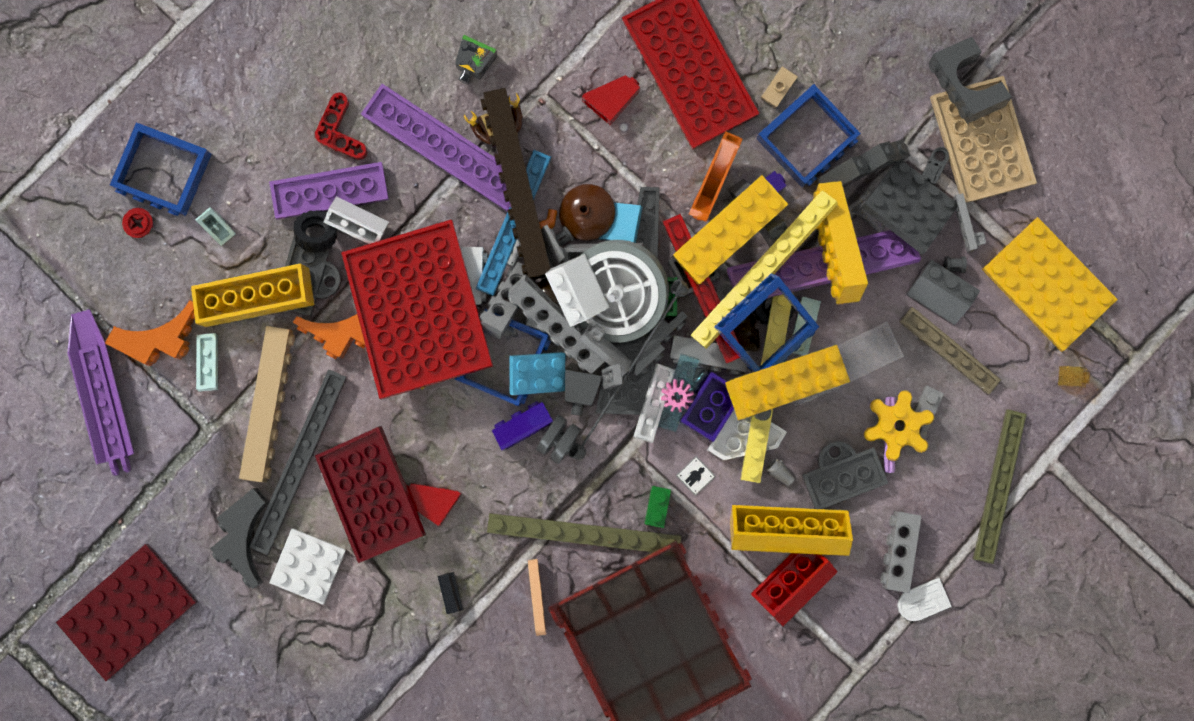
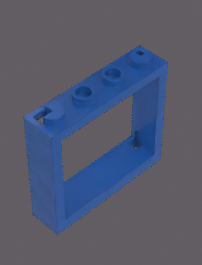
M813 84L764 128L756 139L803 188L806 184L810 186L817 179L815 176L819 172L822 174L831 167L829 163L833 159L838 161L845 154L843 152L844 149L847 147L851 149L858 142L857 137L861 133ZM813 99L849 138L806 177H803L768 138L809 100Z
M136 122L110 186L116 189V193L123 196L127 194L133 195L132 199L144 203L146 200L151 202L150 206L161 210L164 207L172 215L179 216V214L186 216L212 153L205 148ZM143 135L198 156L177 205L123 184Z
M771 273L718 322L714 328L753 373L786 362L787 357L797 351L807 338L812 337L819 326L781 278ZM778 288L806 323L759 367L730 332Z
M511 321L510 327L541 339L535 354H542L543 350H548L551 343L548 340V334L517 321ZM467 374L455 378L459 382L519 407L521 403L525 404L528 394L517 395L515 399L467 379Z

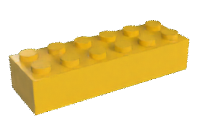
M761 175L675 252L672 257L700 285L777 216L788 203Z
M842 182L820 183L813 194V200L823 190L838 203L816 228L819 232V245L823 248V262L827 264L828 268L827 278L831 280L832 284L831 294L833 298L835 297L836 304L859 302L868 285Z
M301 263L191 286L195 322L204 327L314 305L310 270Z
M834 345L725 382L737 419L741 420L849 383L850 379L838 346Z
M732 505L730 515L731 550L849 556L853 537L849 511Z

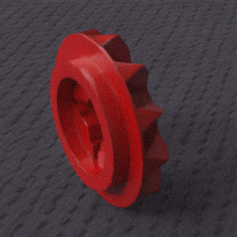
M133 208L124 215L122 227L127 235L133 238H143L153 228L154 219L145 209ZM133 218L139 221L142 220L141 224L143 228L138 226L134 227L136 223Z

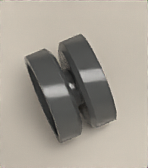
M559 414L536 448L538 452L545 455L553 446L555 449L550 455V459L558 465L564 456L568 455L581 431L579 427L572 424L566 432H563L567 419Z

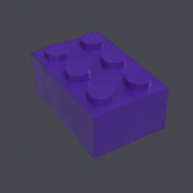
M713 372L709 373L694 397L693 403L689 405V408L679 421L710 442L715 441L734 410L725 384L727 381Z

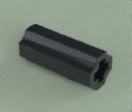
M450 572L437 576L446 613L452 614L464 610L455 573Z

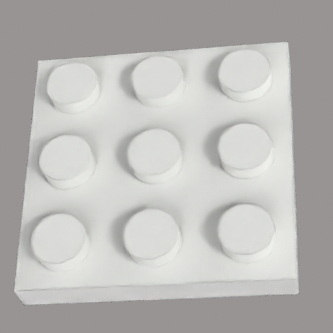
M292 528L269 583L323 605L326 602L347 549Z

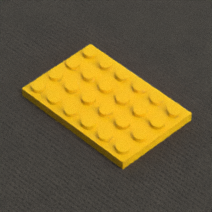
M1038 217L982 268L985 274L1061 352L1067 349L1118 300Z

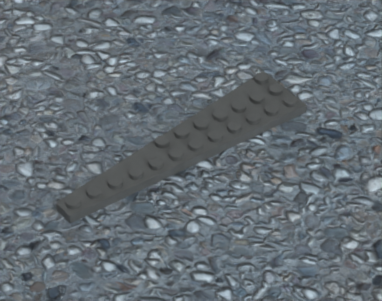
M640 187L637 205H641L643 208L636 243H644V248L649 250L658 259L660 187ZM653 329L644 336L632 341L610 343L633 363ZM655 361L649 365L651 369L643 376L639 374L636 377L634 375V365L604 414L640 415L654 371ZM605 363V368L610 366L608 363ZM603 382L601 383L596 414L602 413L618 386L603 390Z

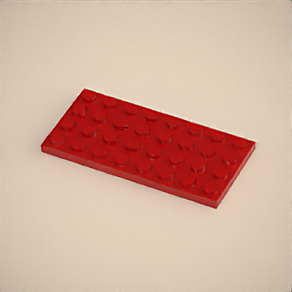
M655 0L622 17L626 29L692 150L724 134L725 131L728 132L759 115L756 106L698 0Z

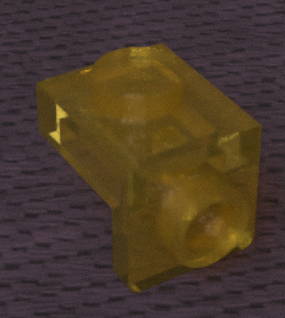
M1059 366V386L1086 388V383L1089 384L1090 373L1087 372L1086 368Z

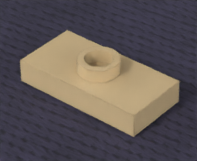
M782 66L761 96V99L777 108L798 76Z

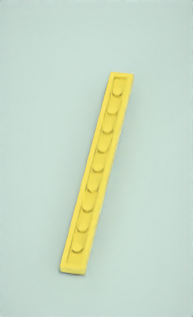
M822 190L691 334L692 338L707 349L720 335L714 326L771 273L775 274L838 205L837 201Z
M783 294L772 297L760 366L785 343L791 303ZM771 409L770 418L765 421L756 419L754 415L751 416L740 480L761 482L773 409Z

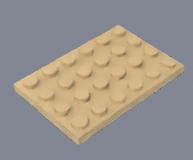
M1004 76L965 86L970 90L980 91L1002 82L1008 90ZM947 92L930 97L944 146L949 153V162L959 194H964L966 203L1037 183L1011 99L1006 107L967 124L960 117L957 107L950 101Z

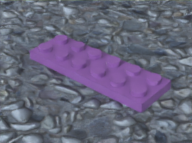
M382 162L269 182L276 220L301 216L302 213L311 210L328 211L336 197L355 206L389 200Z

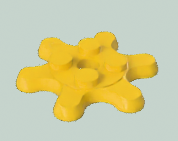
M907 390L901 391L898 394L897 403L893 406L886 405L880 399H874L870 403V409L878 416V423L873 427L867 428L864 431V437L868 441L884 440L887 443L886 457L890 461L898 460L901 449L907 445L912 446L920 453L928 449V442L921 437L920 429L923 425L934 421V414L929 410L922 412L913 411L911 408L912 394ZM897 420L903 421L905 425L904 430L897 431L894 424Z

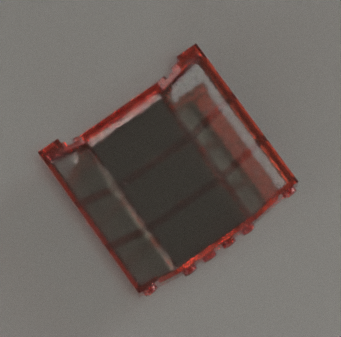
M676 540L548 606L556 626L565 628L564 636L581 666L605 717L611 718L609 721H687L752 687L749 683L752 678L748 670H743L726 641L729 638L724 627L720 629L717 623L720 619L716 611L713 610L711 612L708 606L711 603L706 592L702 594L699 588L702 584L698 576L693 577L685 560L684 554L687 552L683 544H678Z

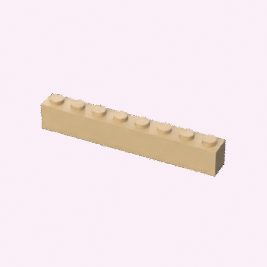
M266 326L239 479L267 482V479L271 477L272 468H270V461L273 460L275 455L273 444L278 438V429L276 427L277 422H280L282 416L280 405L285 399L283 388L284 384L288 381L287 365H290L292 359L290 348L295 342V335H293L292 330Z

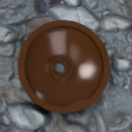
M579 185L571 189L561 202L559 209L561 225L565 226L571 235L578 240L591 241L598 239L608 232L614 222V201L606 190L597 185ZM583 207H587V211L585 213H582L581 211Z

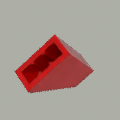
M624 75L584 93L582 102L607 124L611 125L639 94L640 86L636 79Z
M411 483L410 486L406 485L416 511L438 526L442 524L462 495V492L415 483Z

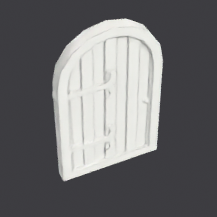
M940 578L910 589V593H902L897 603L901 616L910 621L922 620L952 607Z

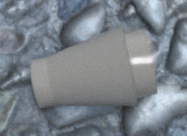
M776 458L766 468L770 476L786 486L791 485L795 480V477L792 476L782 460L779 461Z

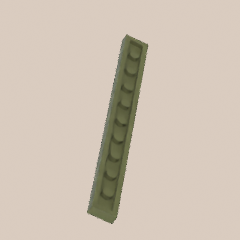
M489 513L487 533L679 555L681 535Z

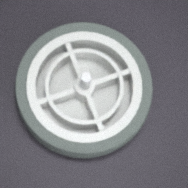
M626 240L604 241L584 251L581 255H586L610 307L594 317L579 323V325L584 329L589 324L592 327L598 324V326L605 330L603 337L609 342L632 341L651 331L663 316L669 297L667 275L659 260L643 246Z

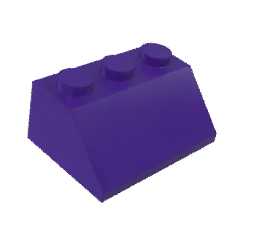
M536 401L527 406L529 410L523 413L520 410L511 415L512 419L506 423L502 420L494 425L495 429L492 432L502 451L509 449L553 423L543 402L538 403Z

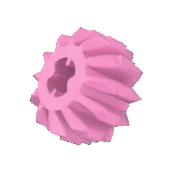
M673 379V386L667 382L666 387L668 389H662V393L665 395L661 396V400L666 401L665 407L672 405V412H674L675 407H678V411L682 412V406L688 409V403H693V399L690 396L694 395V391H688L691 388L690 384L683 386L684 380L677 384V380ZM675 392H678L679 395L683 396H680V399H677L674 395Z

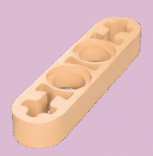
M538 559L528 560L535 632L536 636L546 635L539 564Z

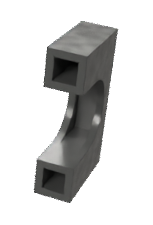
M973 37L934 53L928 63L931 72L936 75L940 86L946 90L950 101L955 104L960 117L967 124L1006 107L1012 98L1002 82L987 89L975 91L966 88L958 80L957 70L976 62L982 52Z

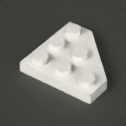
M733 410L717 438L710 444L707 450L722 460L744 456L751 416L738 420L735 410ZM772 422L766 451L778 448L787 433Z

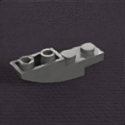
M683 311L669 324L663 319L636 362L634 371L636 377L639 374L641 376L645 375L651 369L649 365L653 361L657 363L664 356L662 352L665 348L660 343L666 344L673 337L671 333L675 329L679 331L686 324L684 320L688 316Z

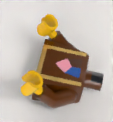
M516 93L517 99L515 101L510 100V95H508V99L512 105L510 107L518 133L522 127L523 115L518 104L520 98ZM470 111L473 115L470 120L464 115V119L470 123L475 136L485 144H491L489 136H492L491 129H487L485 118L488 117L487 113L477 117L473 111Z

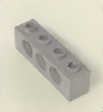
M517 262L514 268L510 267L506 275L508 277L506 282L502 281L497 289L498 295L491 298L488 304L490 308L487 312L483 311L480 316L483 331L499 340L520 308L519 306H514L510 301L504 300V298L509 299V289L513 284H516L523 277L521 268L523 264ZM494 313H500L502 316H496Z
M894 511V514L890 516L889 525L892 527L891 534H888L886 544L889 546L888 553H885L883 560L886 566L885 572H882L880 579L881 584H883L882 588L910 593L921 515ZM902 527H905L907 530V534L904 537L899 535V530ZM899 546H902L904 549V553L902 556L898 557L896 554V549ZM899 565L901 568V572L899 575L895 576L893 574V568Z

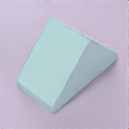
M211 207L195 219L221 246L236 234L220 214Z

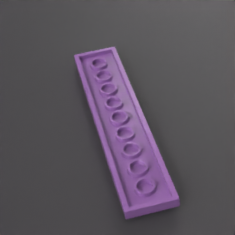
M384 84L380 85L362 111V117L505 211L509 209V202L505 203L503 191H506L505 185L500 183L498 175L501 172L500 165L496 166L492 155Z
M891 230L856 238L866 275L918 263L921 260L919 252ZM822 246L794 252L774 274L781 278L791 292L831 283V280L827 278V264L823 262ZM757 261L727 268L732 288L736 286ZM777 288L769 297L782 295V292Z

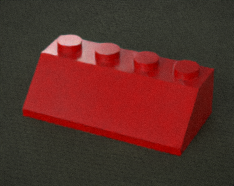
M791 553L751 595L783 627L838 571L822 554Z

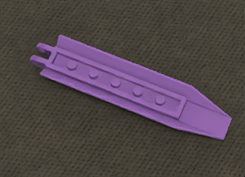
M90 309L71 314L67 353L96 464L109 462L111 473L116 476L119 474L116 460L120 459L123 470L126 473L130 472L131 466L127 457L134 454L105 340Z

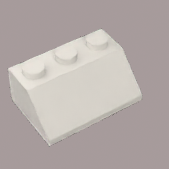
M585 254L553 267L545 273L570 327L584 322L610 307Z

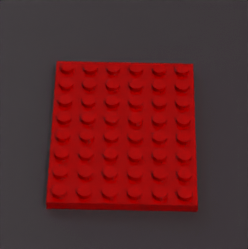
M452 219L341 252L380 400L493 367Z

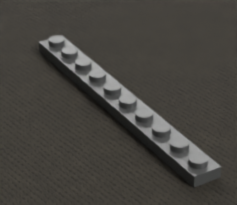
M328 369L249 548L269 555L345 384L346 376Z

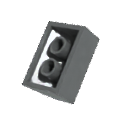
M933 260L925 263L906 295L946 321L956 325L971 307L980 290Z

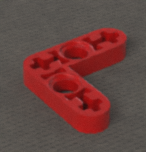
M335 93L331 97L318 124L315 138L321 145L353 159L362 160L368 153L366 146L358 140L337 132L348 109L349 100L345 94ZM342 98L344 104H339L338 106L336 100H340ZM330 114L337 116L335 123L327 122V117ZM326 132L328 138H323L322 140L320 134ZM345 139V147L338 148L336 146L337 140ZM350 145L356 149L361 147L363 152L356 155V152L350 149Z

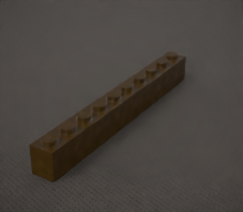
M506 87L483 92V99H480L483 111H487L488 117L485 118L487 129H491L492 136H489L491 146L496 148L497 154H494L496 166L500 165L501 172L498 175L500 183L504 184L506 191H503L505 203L509 202L510 209L507 210L509 220H513L515 228H512L514 239L519 241L517 252L519 258H523L524 265H521L523 276L526 274L531 280L546 277L545 273L551 268Z

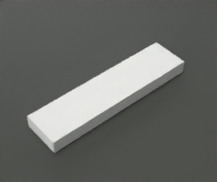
M661 364L655 365L633 437L653 443L666 402L661 400V396L665 395L662 393V389H668L666 383L669 382L671 384L675 369Z

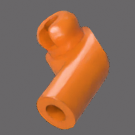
M548 209L547 219L539 222L541 229L545 225H548L549 229L554 228L557 210Z

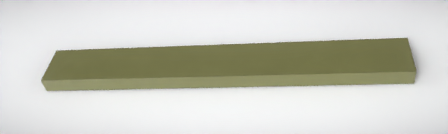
M1008 409L1005 411L973 559L994 564L1027 415L1025 413Z

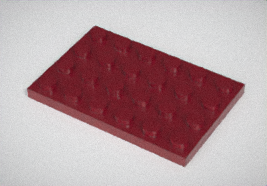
M382 426L315 455L358 563L426 535Z
M145 544L62 616L56 624L101 677L108 681L194 606L197 600L149 544Z

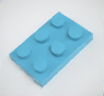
M565 353L510 356V395L565 391Z

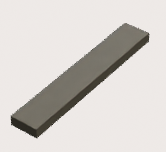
M910 307L899 321L987 395L1001 381L999 377L914 307Z

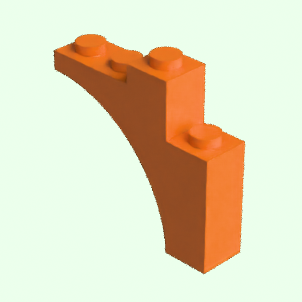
M725 131L689 212V215L693 216L696 220L707 222L741 145L742 138Z
M189 300L185 308L174 319L155 329L128 331L114 326L105 344L149 366L157 362L160 357V351L181 360L189 351L188 346L190 343L184 340V338L190 334L192 330L191 325L195 320L193 301Z
M357 314L334 323H316L298 316L293 321L294 324L298 325L297 330L305 334L308 331L314 334L313 338L321 343L326 341L323 349L327 350L326 355L334 359L337 357L343 359L354 339V344L363 349L365 348Z

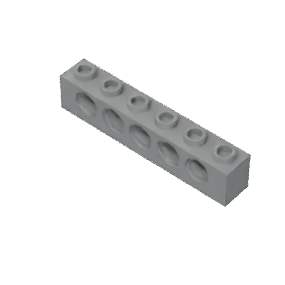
M526 274L509 289V301L514 306H519L528 319H533L543 333L547 332L554 344L564 348L565 354L569 358H574L583 371L587 370L592 374L605 362L579 339L583 329L578 324L570 327L562 309ZM526 297H532L534 301L529 303L526 302L524 299ZM540 310H546L548 314L542 316L538 312ZM555 323H559L562 325V327L556 329L552 327V325ZM568 336L575 337V340L567 341L566 338ZM582 349H587L589 352L587 354H581L579 351Z

